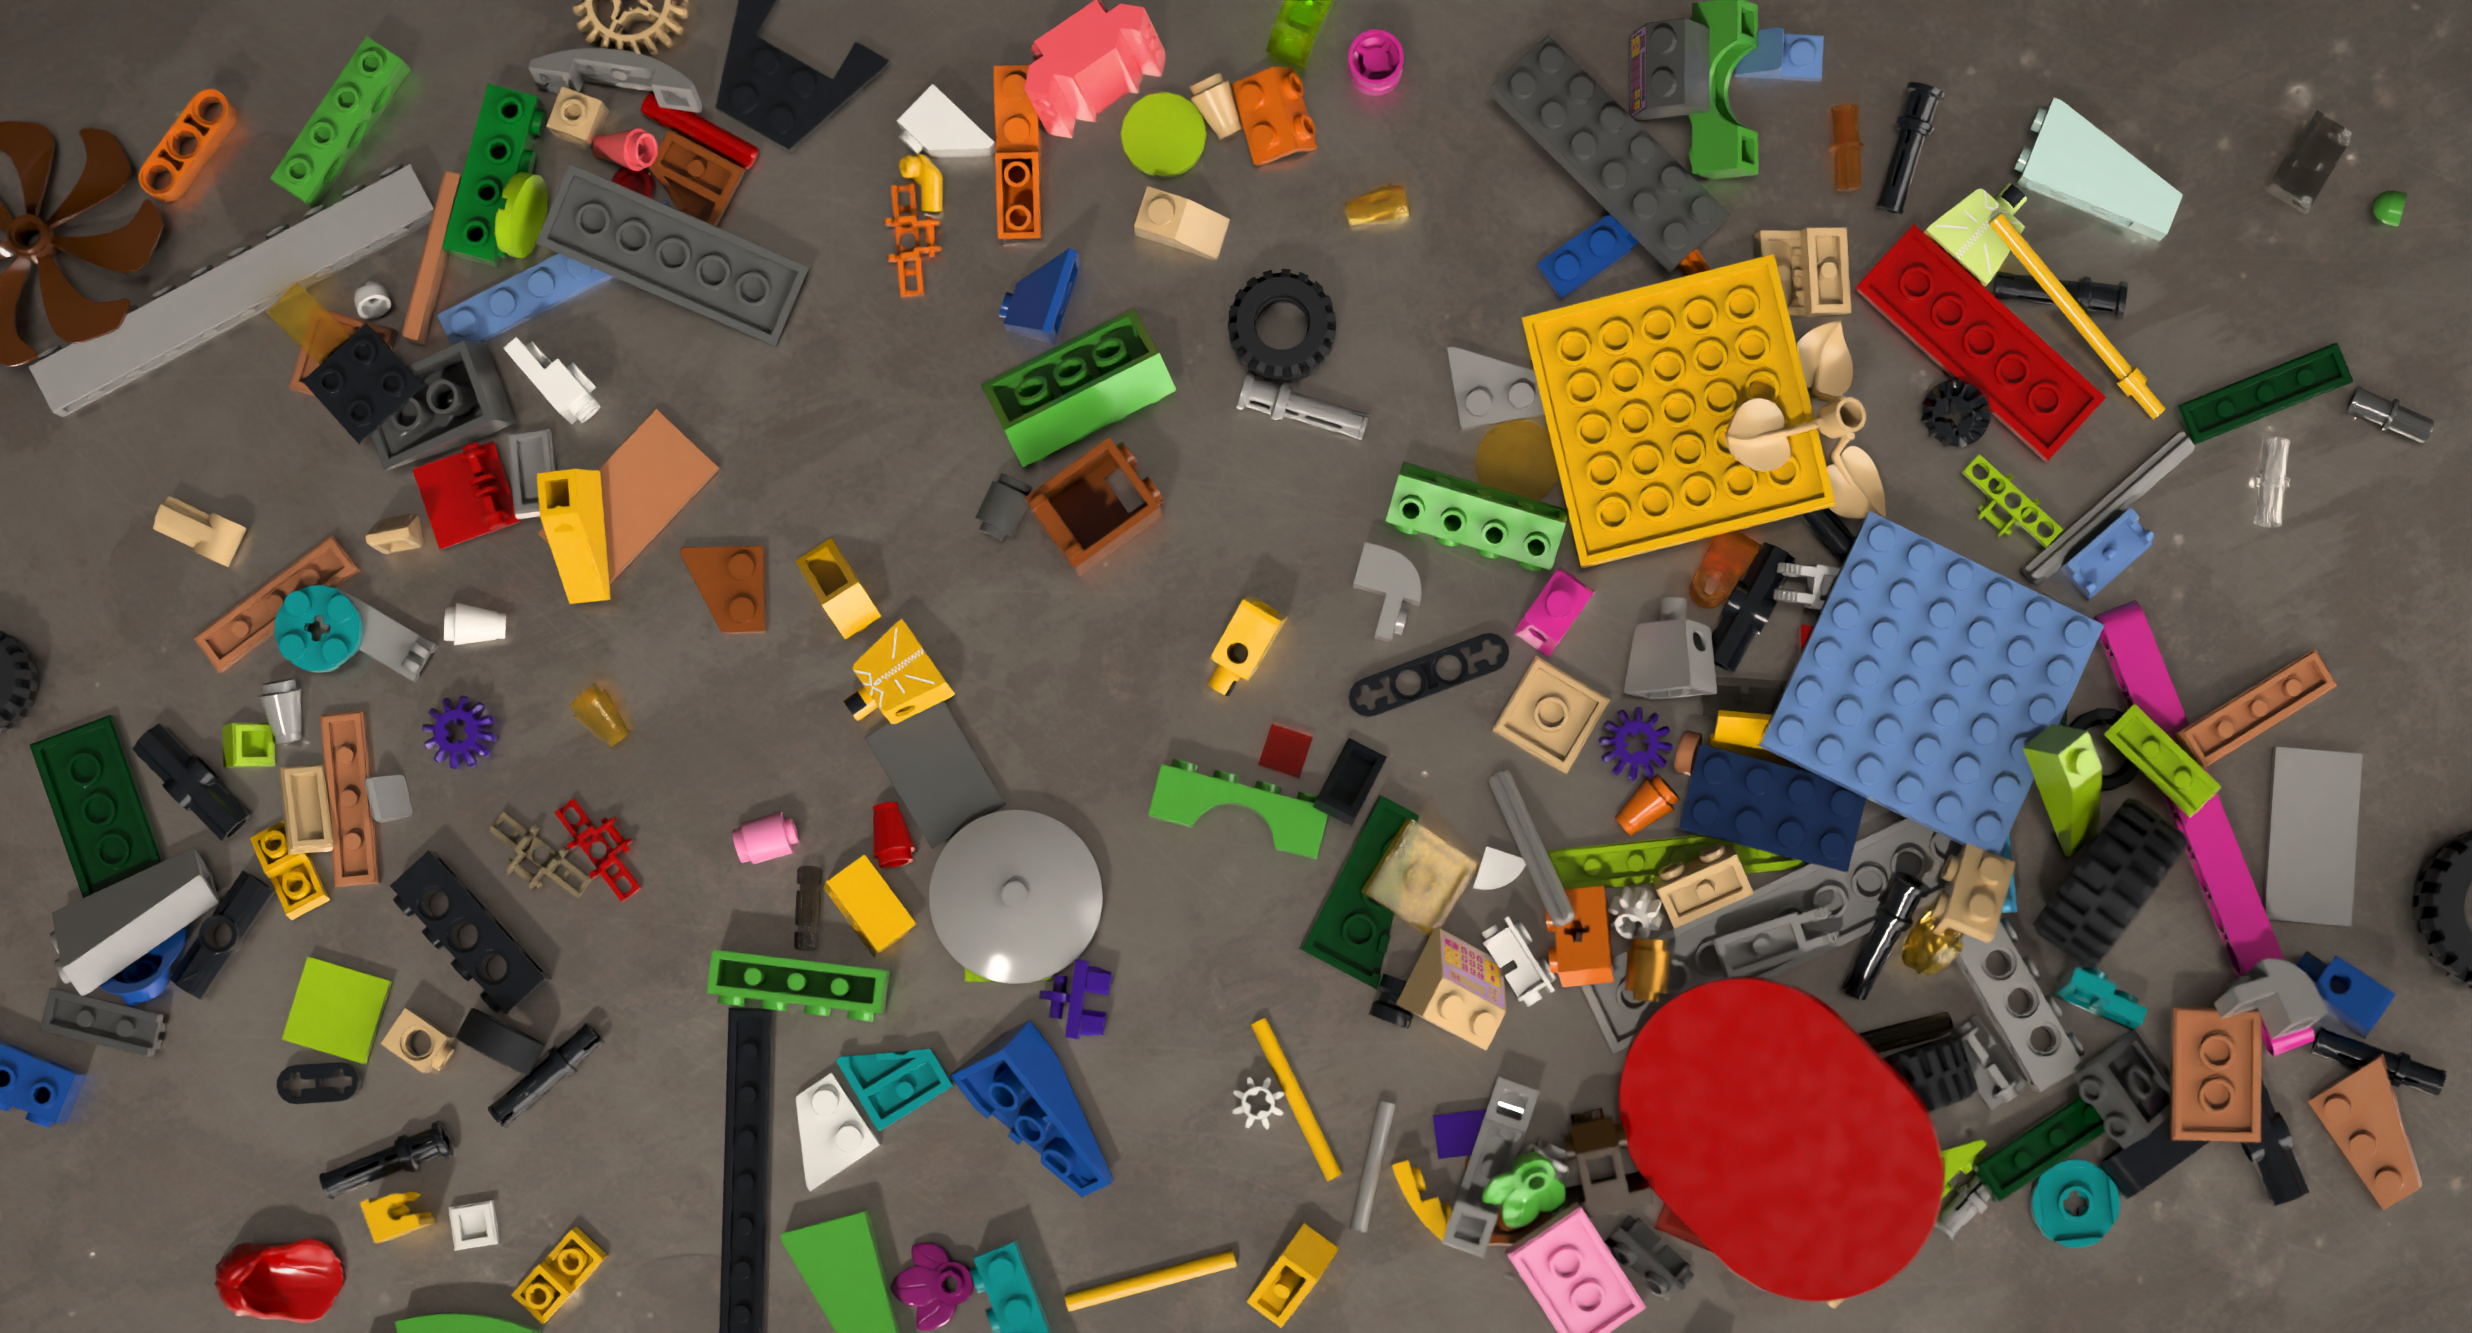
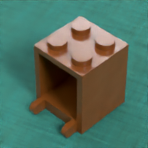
M1110 437L1025 497L1032 513L1078 576L1084 574L1163 517L1160 507L1164 503L1163 496L1148 476L1142 481L1135 473V470L1139 468L1136 464L1137 460L1122 441L1115 445ZM1119 470L1143 503L1130 513H1128L1105 481L1107 477Z

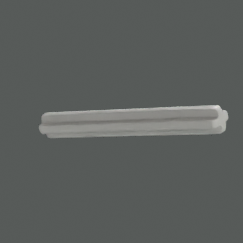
M2177 431L2062 531L2047 548L2044 547L2022 568L2028 580L2036 586L2041 585L2194 451L2195 446L2189 436L2182 431Z

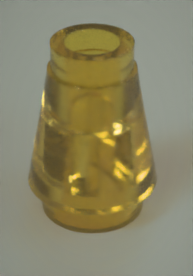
M1389 182L1352 201L1345 202L1351 227L1401 224L1402 219L1411 217L1409 201L1403 183L1393 186L1392 182Z
M596 683L569 704L570 708L575 712L572 716L604 743L606 742L610 748L614 747L631 732L625 726L626 724L607 690L603 689L601 691Z

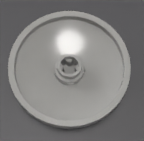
M1003 810L990 813L963 827L950 839L940 853L929 885L931 919L935 931L947 951L971 972L985 979L1006 984H1025L1041 981L1052 977L1070 966L1075 959L1077 960L1093 939L1099 925L1103 907V888L1100 872L1085 843L1074 831L1060 821L1048 815L1028 810Z

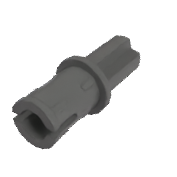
M2357 386L2346 408V411L2349 413L2352 412L2381 425L2380 430L2384 432L2387 429H2391L2420 443H2426L2434 429V421L2400 406L2398 399L2395 398L2393 401H2389L2362 389L2360 386Z

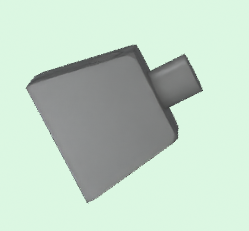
M1680 597L1662 598L1660 621L1639 623L1636 626L1624 693L1650 701L1717 694L1711 630L1707 625L1686 619L1687 599Z

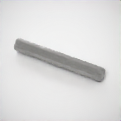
M1503 770L1493 774L1489 778L1490 787L1553 925L1560 927L1570 923L1575 919L1574 911L1511 773L1508 770Z

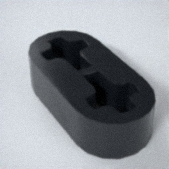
M350 1063L303 1064L289 1066L284 1069L277 1078L276 1087L281 1098L292 1104L341 1102L351 1100L357 1096L362 1088L363 1080L357 1067ZM343 1069L344 1076L351 1077L352 1085L344 1088V1094H340L338 1087H324V1079L338 1077V1070ZM296 1072H300L301 1079H315L316 1088H304L301 1090V1097H296V1091L288 1089L287 1084L288 1081L295 1079Z

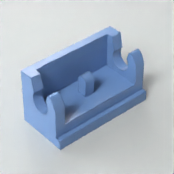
M2132 507L2124 511L2059 568L2087 601L2153 544L2152 540L2155 538L2151 530L2146 531L2138 523L2139 515Z

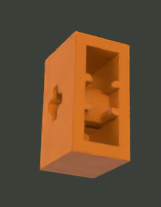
M1604 886L1565 889L1564 891L1575 914L1573 921L1556 927L1553 925L1545 907L1548 933L1555 932L1556 947L1548 948L1551 973L1559 974L1562 987L1615 982L1609 906ZM1584 932L1582 934V941L1574 942L1576 933Z

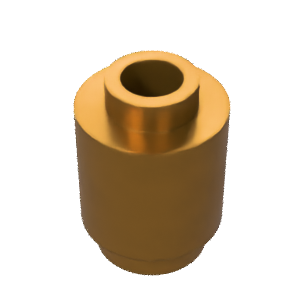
M1632 939V949H1627L1625 991H1633V1000L1659 1002L1660 993L1669 994L1671 952H1667L1666 940Z

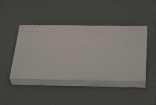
M2273 747L2263 907L2269 921L2352 927L2363 753Z

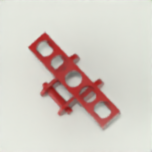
M574 798L568 801L561 809L554 812L574 838V841L567 844L568 849L572 850L580 845L597 868L588 874L591 879L601 874L621 902H624L642 888L617 855L622 850L624 853L630 851L628 846L633 840L632 838L624 840L613 824L617 821L616 817L609 820L606 817L601 820L603 824L597 828ZM570 808H574L580 816V820L576 824H570L565 817V812ZM586 825L588 827L581 834L577 833L581 826ZM604 831L608 832L617 844V847L612 849L602 835ZM593 835V837L591 838V840L585 841L586 839H588L590 836ZM596 842H602L606 846V854L600 859L594 858L590 852L591 846ZM616 864L619 871L617 874L609 876L606 870ZM622 876H625L632 886L631 890L627 893H622L616 885L617 880Z

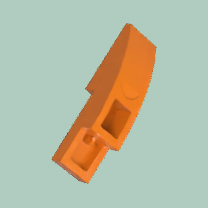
M1029 65L993 66L998 239L1041 238L1040 119L1024 90Z

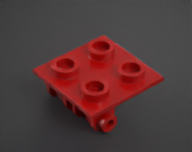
M494 441L479 445V443L462 447V452L412 469L439 550L521 522V519H517L515 516L513 495Z

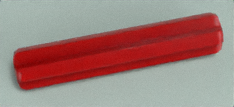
M650 92L644 98L640 111L645 116L744 169H749L755 163L759 154V149L755 145L691 111L659 107L654 92Z

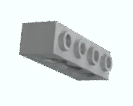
M2006 918L1999 920L1995 936L1989 943L1962 932L1956 934L1945 942L2032 1091L2041 1092L2085 1067L2080 1058L2085 1054L2081 1043L2072 1031L2066 1034L2058 1019L2063 1016L2051 994L2046 996L2042 994L2035 982L2040 979L2039 972L2028 956L2021 958L2013 943L2018 941V937ZM1992 951H1998L2006 958V969L1999 976L1991 974L1986 968V958ZM2017 988L2023 990L2029 999L2027 1009L2021 1014L2013 1012L2008 1005L2009 994ZM2039 1026L2047 1029L2051 1036L2049 1047L2042 1052L2035 1050L2030 1042L2032 1031Z

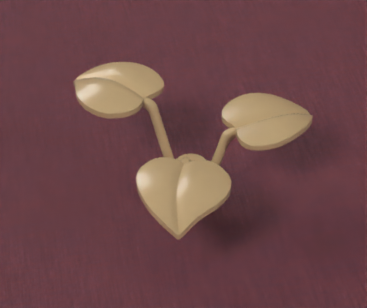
M1834 321L1822 324L1802 335L1796 341L1807 388H1811V397L1830 404L1820 409L1816 420L1784 429V416L1777 405L1762 398L1746 401L1732 415L1725 433L1726 444L1731 454L1741 464L1757 471H1771L1783 466L1790 459L1791 448L1786 436L1818 428L1821 433L1829 438L1841 437L1830 453V459L1833 464L1827 466L1836 506L1829 508L1837 515L1845 518L1864 519L1869 511L1885 518V496L1874 462L1865 451L1856 446L1844 448L1848 441L1855 438L1853 432L1860 430L1864 426L1866 412L1859 400L1852 397L1846 398L1842 395L1849 389L1853 379V364L1844 339L1842 322Z

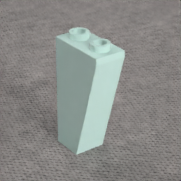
M2054 97L2047 105V108L2039 106L2030 126V130L2036 132L2031 147L2025 145L2022 147L2014 166L2015 170L2020 171L2016 184L2161 241L2168 234L2183 194L2062 100Z

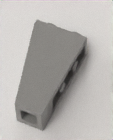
M193 847L52 912L55 931L50 933V938L59 954V959L55 960V966L65 984L72 982L81 996L90 993L219 903L214 877L196 849Z

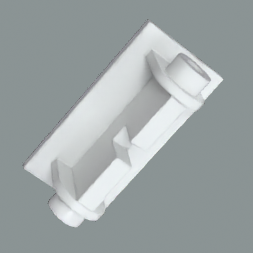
M1506 917L1502 920L1507 927L1504 930L1500 931L1495 924L1481 933L1486 940L1483 942V945L1487 948L1499 968L1512 960L1515 962L1517 968L1504 975V977L1518 997L1519 1002L1524 1000L1527 1007L1542 999L1538 991L1541 988L1545 987L1548 994L1555 991L1551 982L1556 977L1554 973H1551L1550 967L1543 957L1535 960L1527 947L1533 941L1521 921L1518 920L1512 923L1510 918Z

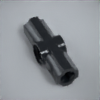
M1764 542L1743 581H1738L1721 612L1723 617L1712 633L1714 665L1734 674L1756 634L1759 635L1777 604V601L1773 599L1774 590H1780L1788 576L1777 573L1778 563L1795 564L1797 560L1785 550Z
M158 723L137 740L132 750L163 780L162 786L183 808L188 811L192 810L221 841L225 842L246 824L251 815L219 783L221 781L219 776L196 754L191 755L162 724Z
M242 870L213 915L201 924L198 937L169 979L188 994L203 1000L233 954L244 946L247 933L276 891L259 878ZM226 923L231 929L232 937L226 946L219 947L214 940V931L220 924Z
M2261 1076V1142H2240L2250 1163L2255 1164L2272 1206H2277L2302 1197L2309 1193V1189L2292 1152L2294 1142L2290 1130L2282 1115L2275 1111Z

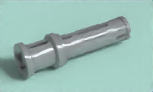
M1246 373L1236 409L1243 410L1247 407L1271 415V419L1276 421L1287 417L1362 440L1369 417L1368 413L1307 397L1291 391L1292 387H1289L1286 383L1282 382L1278 386L1254 379L1252 373Z

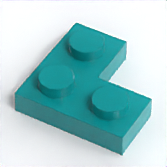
M2076 967L2058 980L2052 996L2130 1030L2142 1025L2148 1009L2138 1005L2139 999L2134 995L2121 990H2115L2117 985L2107 981L2108 975L2096 968L2082 967L2081 970Z

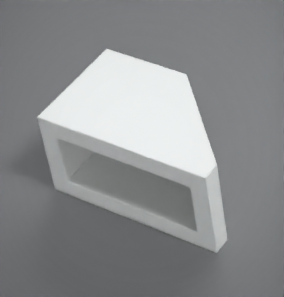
M934 84L897 120L900 129L903 131L899 138L916 154L923 150L931 158L992 156L996 152L995 142Z

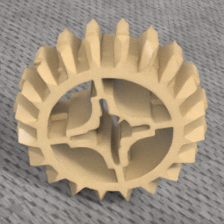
M581 0L585 2L573 6L575 15L585 16L580 19L577 26L581 32L590 31L586 37L590 45L601 42L600 48L614 49L616 46L618 50H631V52L642 54V49L647 48L652 57L658 55V50L654 44L660 40L667 48L672 46L673 43L667 35L669 31L675 34L682 33L683 28L674 19H686L689 14L685 8L677 6L689 0H664L662 13L656 10L652 4L648 3V0H638L643 9L637 7L635 10H632L630 7V11L626 10L620 0H608L614 4V10L610 17L613 22L609 29L601 24L599 19V0ZM637 22H646L652 25L647 30L637 34H622L623 31L628 32L630 27Z

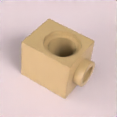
M562 86L546 126L554 136L592 150L593 140L601 133L609 110L601 100Z
M404 1008L380 1044L421 1073H431L434 1068L440 1071L448 1062L454 1052V1049L449 1046L455 1037L415 1009ZM421 1030L425 1031L431 1038V1047L422 1056L414 1052L411 1044L413 1036Z

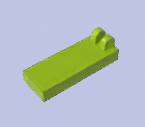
M2136 704L2104 734L2190 818L2196 812L2198 813L2204 807L2203 805L2208 800H2211L2221 788L2203 768Z

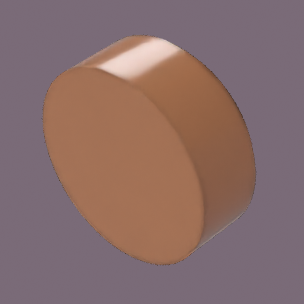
M1688 730L1683 732L1675 757L1674 769L1676 772L1691 775L1698 745L1702 744L1701 733Z

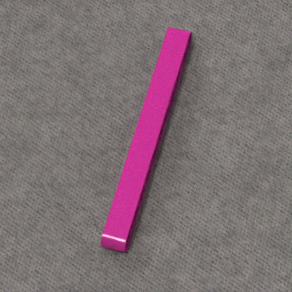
M2134 600L2095 615L2094 620L2104 625L2099 638L2128 709L2136 704L2180 746L2174 734L2188 726L2189 722L2140 604ZM2162 791L2176 828L2185 833L2188 841L2185 850L2237 978L2243 977L2261 960L2280 959L2285 961L2217 792L2211 800H2208L2203 805L2204 807L2198 813L2196 812L2190 818ZM2262 1019L2261 1038L2272 1057L2315 1040L2312 1026L2302 1031L2272 1039Z

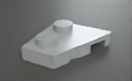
M1447 347L1446 352L1460 431L1545 416L1534 370L1457 347Z

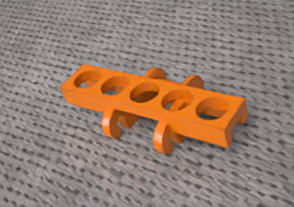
M914 183L904 186L891 185L894 220L886 218L884 219V225L895 226L897 255L888 254L887 261L898 263L901 297L925 295L921 254L929 253V257H935V253L942 251L941 246H936L934 227L940 225V221L932 220V216H926V220L918 221ZM902 191H908L910 194V205L906 207L900 206L898 203V194ZM904 212L911 213V216L900 217V215ZM904 225H912L908 228L902 227ZM919 228H925L927 246H920ZM906 233H911L916 237V244L910 249H905L900 245V238ZM904 261H915L916 267L912 270H907L904 268ZM914 275L917 277L916 290L908 291L906 289L905 278L907 276Z

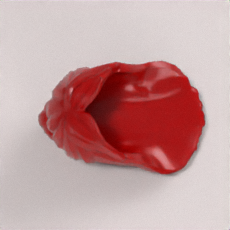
M305 1239L287 1243L253 1244L247 1242L238 1244L216 1264V1281L214 1284L226 1308L237 1316L250 1315L262 1319H284L303 1324L322 1318L333 1305L340 1288L344 1284L345 1278L340 1258L334 1254L330 1246L314 1239Z

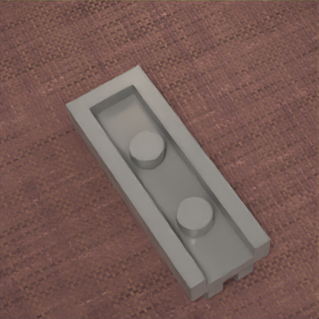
M335 586V589L343 592L353 601L363 618L364 635L359 650L413 682H417L420 677L419 673L438 645ZM317 617L314 624L329 632L330 626L323 623V617Z

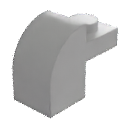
M1365 542L1353 582V588L1385 596L1374 638L1391 643L1393 633L1402 635L1409 610L1401 608L1402 602L1417 606L1420 604L1422 594L1421 580L1414 565L1404 555L1395 550Z
M2280 959L2261 960L2243 977L2227 984L2226 989L2228 992L2214 1002L2221 1019L2258 1008L2272 1039L2308 1029L2328 1013L2317 988L2309 976L2294 964Z

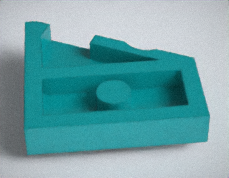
M932 1049L841 1056L836 1059L837 1064L878 1132L954 1086Z

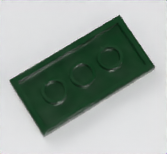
M113 715L102 717L29 744L83 898L165 861Z

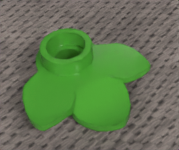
M1530 1152L1521 1155L1515 1160L1512 1171L1492 1178L1483 1191L1482 1201L1491 1204H1501V1214L1505 1225L1508 1228H1518L1532 1222L1537 1217L1539 1210L1550 1213L1557 1212L1563 1205L1566 1192L1563 1182L1555 1177V1169L1551 1161L1540 1153Z

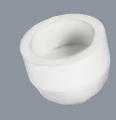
M367 281L366 285L359 286L355 290L354 303L361 317L375 319L383 316L390 309L391 302L388 293L383 285L378 282Z

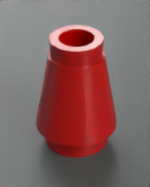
M884 802L873 806V858L878 859L880 868H895L911 863L913 861L912 852L915 851V846L899 810L898 802Z

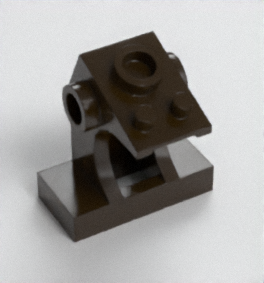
M1602 1108L1571 1114L1572 1123L1566 1124L1569 1134L1562 1135V1141L1567 1161L1576 1159L1580 1185L1565 1188L1563 1210L1578 1202L1587 1217L1591 1218L1653 1204L1651 1189L1647 1179L1645 1180L1640 1172L1625 1174L1620 1149L1628 1148L1623 1123L1614 1124L1613 1116H1604ZM1611 1156L1614 1176L1591 1181L1587 1161Z

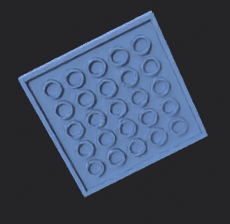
M1869 511L1859 528L1758 746L1963 846L1969 843L1999 856L2034 780L2022 747L2051 724L2059 725L2104 625Z

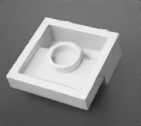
M517 337L504 347V350L558 413L571 424L577 420L581 423L587 421L600 409L601 406L590 394L596 388L595 385L574 362L569 366H565L558 358L551 362L533 341L525 345Z

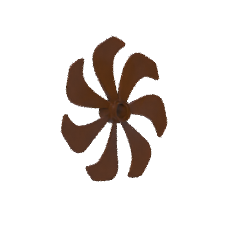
M0 121V151L6 153L11 158L17 169L26 214L13 219L0 201V229L7 232V241H0V261L18 255L0 275V364L13 367L28 363L38 357V353L19 337L15 326L18 300L32 264L38 265L41 293L48 320L54 332L64 341L78 344L107 335L119 329L127 315L130 301L127 298L110 302H94L87 299L70 285L53 260L58 249L96 266L115 272L130 273L144 267L153 254L164 224L157 208L149 199L143 202L140 210L129 224L109 233L81 237H56L53 230L60 224L112 197L128 183L131 175L130 162L110 131L94 128H84L79 131L87 154L85 168L74 189L45 222L38 216L54 155L55 141L53 135L45 126L38 123ZM39 233L37 241L32 245L26 246L29 237Z

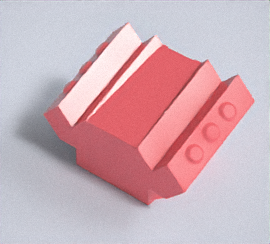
M1094 0L1034 41L1030 50L1034 54L1033 59L1035 62L1028 67L1024 90L1047 133L1072 138L1076 119L1096 123L1097 115L1130 92L1139 94L1142 74L1162 77L1166 52L1144 7L1120 3L1108 11L1101 0Z

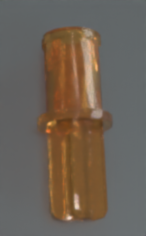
M1854 104L1836 105L1831 108L1834 144L1830 145V151L1834 152L1836 188L1843 192L1856 191L1861 187L1860 151L1864 149V144L1859 140V106Z

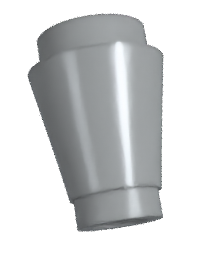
M295 678L262 684V695L258 697L273 735H275L276 744L302 739L301 688H297Z

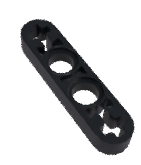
M1482 634L1363 678L1350 689L1349 705L1358 716L1372 718L1490 675L1502 669L1506 664L1509 656L1508 645L1497 634ZM1489 641L1492 647H1500L1502 653L1496 656V664L1490 665L1487 659L1477 661L1473 665L1478 672L1469 674L1468 661L1460 650L1470 648V656H1473L1483 650L1482 643ZM1445 656L1455 657L1461 664V674L1454 680H1444L1437 673V663ZM1404 671L1416 673L1421 680V687L1414 695H1403L1396 687V679ZM1389 678L1390 691L1397 702L1388 704V697L1386 695L1375 700L1376 708L1373 710H1368L1365 704L1358 706L1356 699L1361 696L1362 687L1368 686L1371 692H1376L1384 689L1383 684L1379 680Z

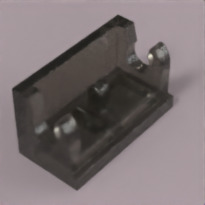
M2316 110L2307 119L2265 191L2306 215L2351 142L2349 138L2352 133L2324 116L2322 112Z
M1716 676L1717 694L1700 695L1699 719L1717 720L1718 710L1772 715L1788 681Z

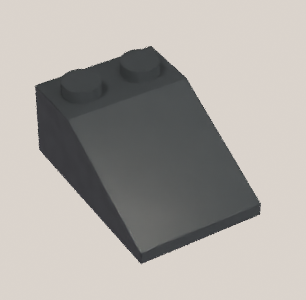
M463 340L407 366L409 371L424 387L376 429L371 436L383 469L390 470L479 440L516 423L487 343Z

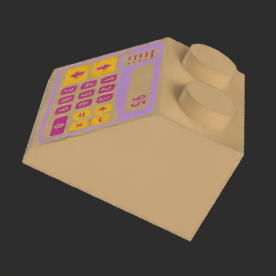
M1435 926L1396 1005L1487 1051L1506 1013L1504 967L1499 968L1492 956Z

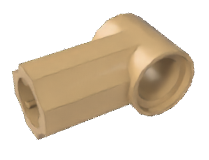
M170 496L160 505L153 526L154 530L193 547L194 552L229 567L247 528L213 512L209 515L188 503Z

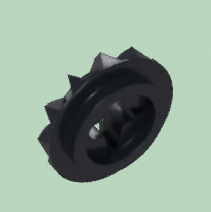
M1963 380L1941 382L1930 390L1922 403L1923 414L1921 421L1925 423L1929 431V437H1935L1942 442L1943 447L1958 446L1962 449L1967 445L1977 442L1988 429L1991 418L1989 403L1980 389ZM1951 402L1955 405L1957 411L1969 413L1959 421V428L1955 425L1953 419L1941 417L1950 410Z

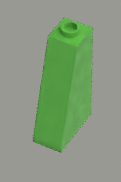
M868 1210L780 1234L784 1247L836 1333H900Z

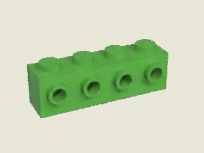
M1403 461L1385 522L1394 524V528L1403 533L1417 534L1422 532L1435 536V539L1444 545L1459 546L1463 544L1476 548L1479 554L1488 558L1499 559L1501 556L1517 560L1520 566L1529 570L1541 571L1544 568L1552 571L1565 529L1568 510Z
M712 950L707 993L718 994V1003L744 1006L745 998L762 1000V1009L787 1011L788 1003L805 1005L804 1014L830 1017L831 1008L848 1010L847 1019L873 1022L874 1013L885 1014L890 971Z

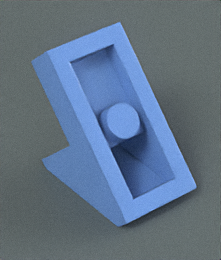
M1784 27L1758 30V48L1740 60L1735 67V77L1821 81L1824 36L1784 34Z

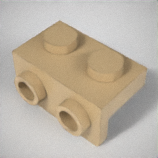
M1732 843L1725 847L1723 844L1712 845L1699 853L1700 858L1683 864L1681 861L1671 863L1659 871V876L1652 878L1674 929L1754 894Z
M1969 843L1963 847L1957 856L1950 855L1941 875V879L1947 881L1944 892L1940 891L1930 912V916L1936 918L1932 933L1941 936L1949 927L1989 943L1995 936L2016 862L1997 856Z

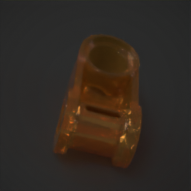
M1738 530L1716 535L1705 553L1704 561L1691 580L1689 593L1693 602L1705 609H1713L1720 606L1731 593L1739 578H1742L1750 566L1761 544ZM1710 578H1713L1718 582L1716 585L1717 590L1710 595L1704 589Z

